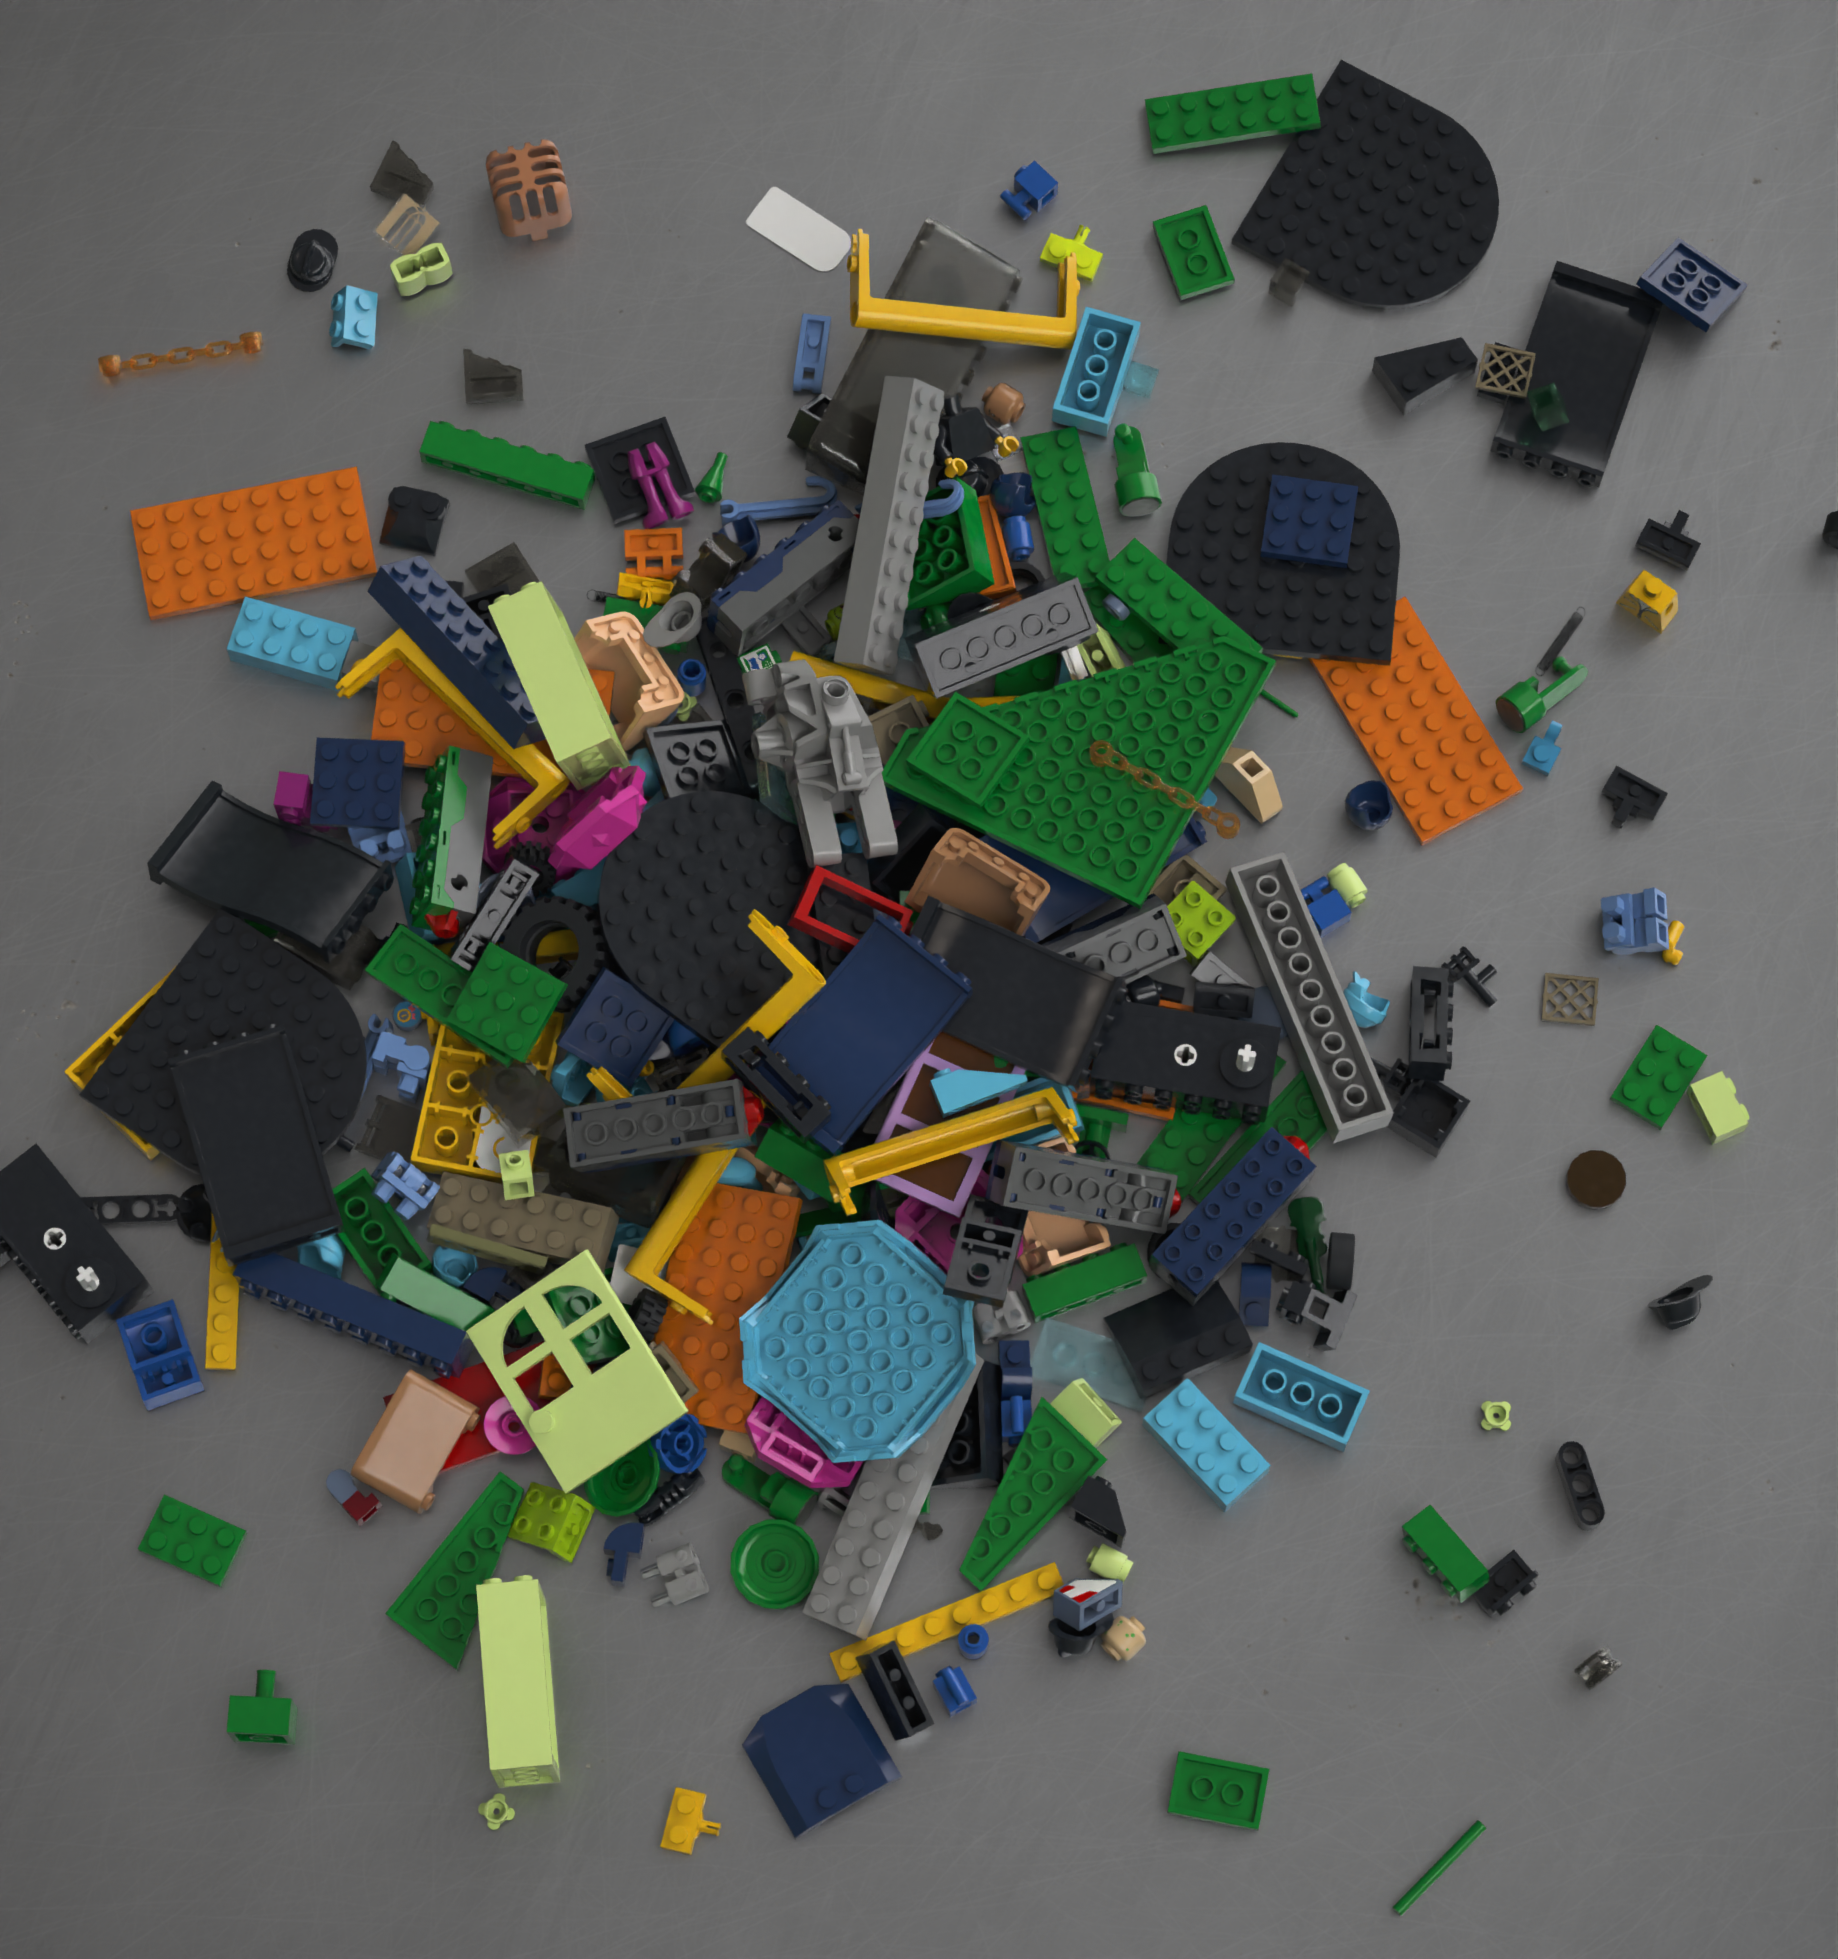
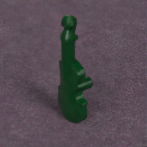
M1316 1197L1298 1198L1289 1204L1287 1210L1291 1221L1290 1226L1295 1227L1298 1231V1238L1296 1239L1298 1253L1308 1260L1311 1283L1316 1285L1315 1290L1327 1295L1324 1291V1279L1320 1264V1257L1327 1252L1328 1248L1325 1241L1326 1236L1321 1231V1223L1327 1220L1324 1217V1205Z

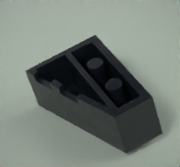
M1460 337L1375 357L1372 371L1399 410L1405 415L1474 374L1478 359L1464 339Z

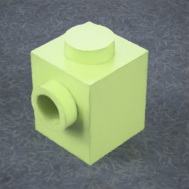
M529 1150L500 1153L499 1162L505 1200L535 1196Z

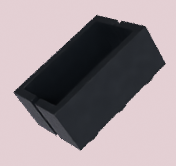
M919 803L895 829L898 842L897 854L867 859L871 883L898 903L899 892L912 889L932 849L951 827L942 820H939L935 814Z

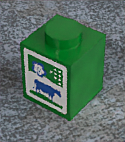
M768 643L748 651L737 658L742 675L756 669H770L774 664L782 663L776 650L771 651Z

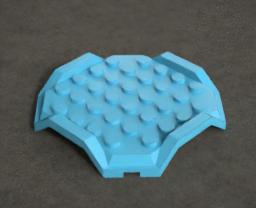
M882 1220L816 1225L804 1249L768 1293L739 1318L740 1341H743L744 1360H742L743 1383L773 1403L819 1445L832 1463L899 1458L927 1432L961 1391L976 1366L972 1301L943 1295L947 1273L913 1243Z

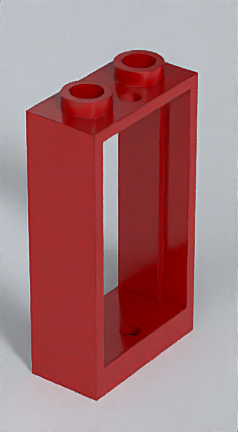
M816 865L808 876L788 922L789 926L849 954L860 940L808 916L821 884L898 919V922L902 925L900 930L907 936L913 926V922L910 921L913 911Z

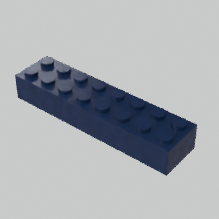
M420 555L380 566L367 592L513 749L545 740L546 737L502 640L485 625L484 621L448 585L447 581L430 566L429 562Z
M276 1253L238 1264L233 1273V1276L239 1283L238 1286L244 1290L243 1294L249 1298L259 1301L262 1297L271 1301L270 1305L284 1312L288 1308L298 1312L297 1316L307 1322L313 1323L314 1320L325 1323L324 1327L334 1333L341 1334V1331L352 1334L351 1338L363 1345H368L369 1342L379 1346L378 1349L381 1352L395 1357L396 1353L407 1357L406 1361L419 1368H422L423 1364L432 1367L435 1374L449 1379L450 1376L460 1378L474 1347L466 1331Z

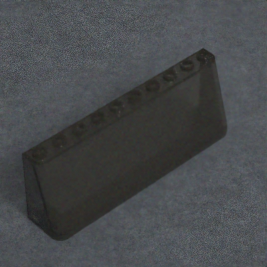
M928 216L884 299L1007 312L1011 301L1008 299L1012 292H1018L1023 278L1020 277V270L939 220ZM868 329L809 442L805 470L864 496L885 376L916 378L944 391V397L958 394L961 403L963 394L960 392L964 385H970L975 374V370L972 369L976 362H982L987 351V347H985L987 341ZM944 406L941 410L940 416L946 414Z

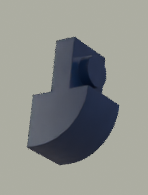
M1241 1262L1239 1316L1244 1325L1269 1326L1271 1264Z
M487 1267L478 1270L469 1277L463 1286L466 1293L490 1306H493L497 1298L508 1303L525 1291L523 1287L514 1282H510L509 1285L506 1284L509 1279L508 1271L498 1267Z
M1029 1340L999 1341L1000 1402L1010 1401L1012 1396H1022V1400H1031L1032 1367H1030Z
M626 1523L617 1527L609 1534L604 1543V1553L606 1555H614V1559H608L606 1576L611 1577L612 1586L624 1587L628 1559H641L645 1534L643 1523Z

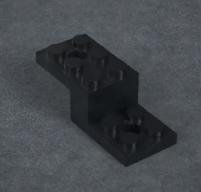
M970 1194L965 1217H962L943 1295L1003 1308L1008 1286L1012 1280L1029 1210L1002 1206L985 1197Z

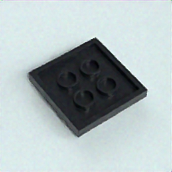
M666 417L585 444L586 453L594 469L614 524L648 513V505L638 480L631 478L627 452L638 448L645 461L646 468H649L652 465L645 445L656 442L666 455L670 463L667 471L679 497L685 500L695 496V490ZM653 476L652 479L659 500L663 507L668 506L656 477Z
M726 719L645 728L643 737L665 800L681 794L700 791L728 792L750 798L752 792Z

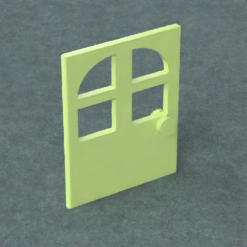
M588 1249L466 1331L562 1489L567 1494L689 1412ZM565 1286L583 1287L596 1294L602 1303L566 1328L562 1326L544 1297V1294ZM525 1308L545 1342L507 1367L503 1355L504 1337L512 1320ZM610 1314L629 1344L630 1349L592 1374L572 1340ZM553 1353L574 1387L540 1410L534 1411L515 1378Z

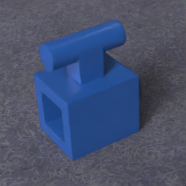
M1034 160L1029 166L1024 165L1015 173L1014 191L1017 194L1014 196L1006 189L1002 192L1000 198L1023 220H1026L1032 212L1025 205L1029 204L1038 213L1058 195V182Z
M1325 876L1301 889L1304 900L1310 899L1312 902L1307 907L1320 938L1349 922L1352 913L1336 889L1323 895L1321 891L1330 886Z
M1012 1396L1010 1401H1001L1002 1443L1008 1442V1446L1018 1447L1032 1417L1031 1400H1022V1396Z
M948 1666L935 1674L936 1679L933 1680V1687L949 1717L977 1703V1697L960 1666L955 1669Z

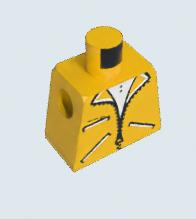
M1643 570L1632 580L1616 603L1661 634L1678 612V593L1659 578Z

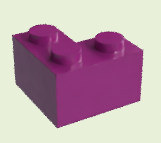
M279 771L273 804L278 819L298 826H310L313 830L319 832H329L330 829L338 830V827L312 826L310 824L313 784H311L309 775Z

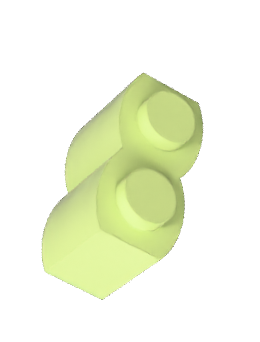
M442 243L429 244L421 248L416 254L401 256L390 264L393 281L401 296L416 294L424 289L426 285L444 282L453 274L450 259Z

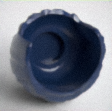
M1024 472L1002 474L992 482L990 500L997 513L1009 518L1012 516H1026L1033 510L1036 501L1030 495L1032 475Z
M749 514L741 520L726 524L718 532L712 533L716 549L729 562L737 564L746 563L752 560L759 551L760 532L756 522Z
M1371 780L1351 789L1345 799L1347 816L1356 826L1364 830H1378L1390 820L1393 811L1388 787L1382 781Z

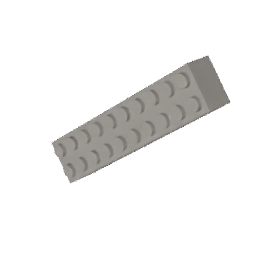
M885 376L834 662L866 673L894 675V669L898 662L897 652L899 641L903 634V619L905 609L908 606V591L910 581L913 578L915 553L919 545L918 536L924 517V502L929 490L928 480L930 469L934 462L933 452L935 441L939 434L940 413L944 406V391L916 378Z
M1285 852L1230 868L1225 881L1332 1142L1336 1143L1388 1126L1394 1112Z
M976 1353V1366L965 1385L918 1441L899 1458L866 1461L802 1611L803 1614L866 1641L984 1363V1360Z

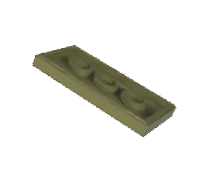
M433 1223L426 1239L427 1242L539 1275L545 1269L548 1259L545 1256Z

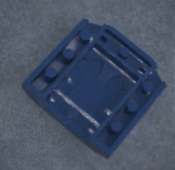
M849 1684L818 1685L809 1688L762 1715L742 1744L743 1749L795 1840L822 1825V1822L902 1778Z

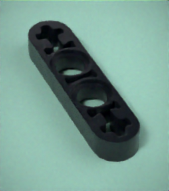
M176 1195L80 1197L89 1209H95L94 1203H98V1220L102 1225L177 1222L175 1211H173V1216H169L166 1211H157L159 1216L154 1217L155 1207L153 1201H158V1207H167L169 1201H173L176 1206L179 1197ZM139 1202H145L149 1205L148 1214L142 1218L136 1217L133 1214V1208ZM109 1203H116L120 1209L119 1214L112 1219L106 1218L103 1214L104 1207Z

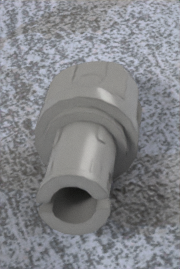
M841 1487L811 1488L818 1492L817 1501L821 1508H829L843 1517L846 1506H848L851 1499L850 1495L841 1490Z

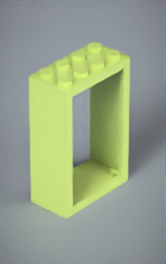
M542 581L539 583L530 582L522 586L521 591L511 596L505 594L496 598L493 601L494 603L489 605L488 608L557 764L576 789L580 790L597 782L612 767L624 769L631 765L563 612Z
M530 1575L514 1577L512 1582H502L500 1578L485 1579L483 1584L476 1585L490 1771L499 1788L560 1782L547 1608L539 1580L533 1579Z

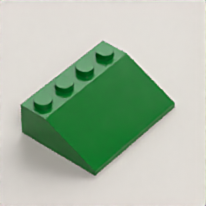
M957 476L952 479L958 481L964 489V500L961 506L949 515L923 519L920 525L919 545L915 553L913 578L910 581L906 610L953 601L961 594L969 592L979 593L995 584L976 490ZM938 486L927 493L925 501L948 498L952 495L954 489H942Z

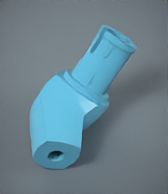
M733 1157L717 1182L719 1184L763 1191V1185L755 1177L756 1168L746 1159Z

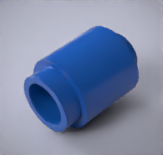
M1012 516L1005 519L1001 530L1008 557L1013 558L1015 561L1028 559L1035 550L1030 524L1026 522L1024 516Z
M696 659L683 661L677 670V681L683 691L690 697L700 695L706 688V668L702 662Z
M977 1624L965 1626L958 1636V1648L961 1654L968 1659H978L986 1653L989 1643L987 1631ZM975 1636L979 1638V1642L970 1644L967 1639Z

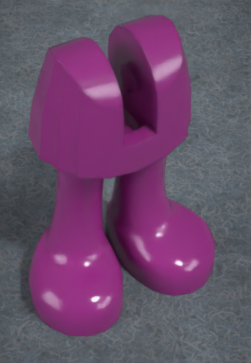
M656 442L645 445L648 459L652 465L649 468H646L645 461L638 448L627 452L631 478L638 480L648 505V514L642 521L644 529H653L669 521L656 492L652 479L653 476L656 477L665 496L668 512L672 520L685 517L694 512L693 505L689 501L682 500L677 494L667 471L670 463Z

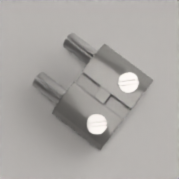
M1009 1286L1003 1308L974 1302L972 1309L973 1321L983 1344L994 1343L1005 1338L1004 1336L1009 1333L1013 1335L1031 1325L1018 1291H1011Z
M691 1543L656 1556L657 1563L640 1570L643 1579L661 1573V1576L665 1579L667 1591L651 1597L654 1607L672 1601L674 1605H678L709 1592L704 1572L700 1569L698 1556Z

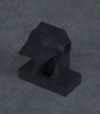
M1302 1279L1299 1280V1283L1293 1281L1290 1289L1284 1287L1275 1309L1281 1312L1279 1318H1284L1295 1325H1301L1302 1321L1310 1324L1319 1332L1313 1346L1322 1351L1336 1350L1358 1295L1349 1290L1335 1292L1333 1298L1315 1290V1284ZM1313 1300L1326 1308L1322 1319L1309 1313Z

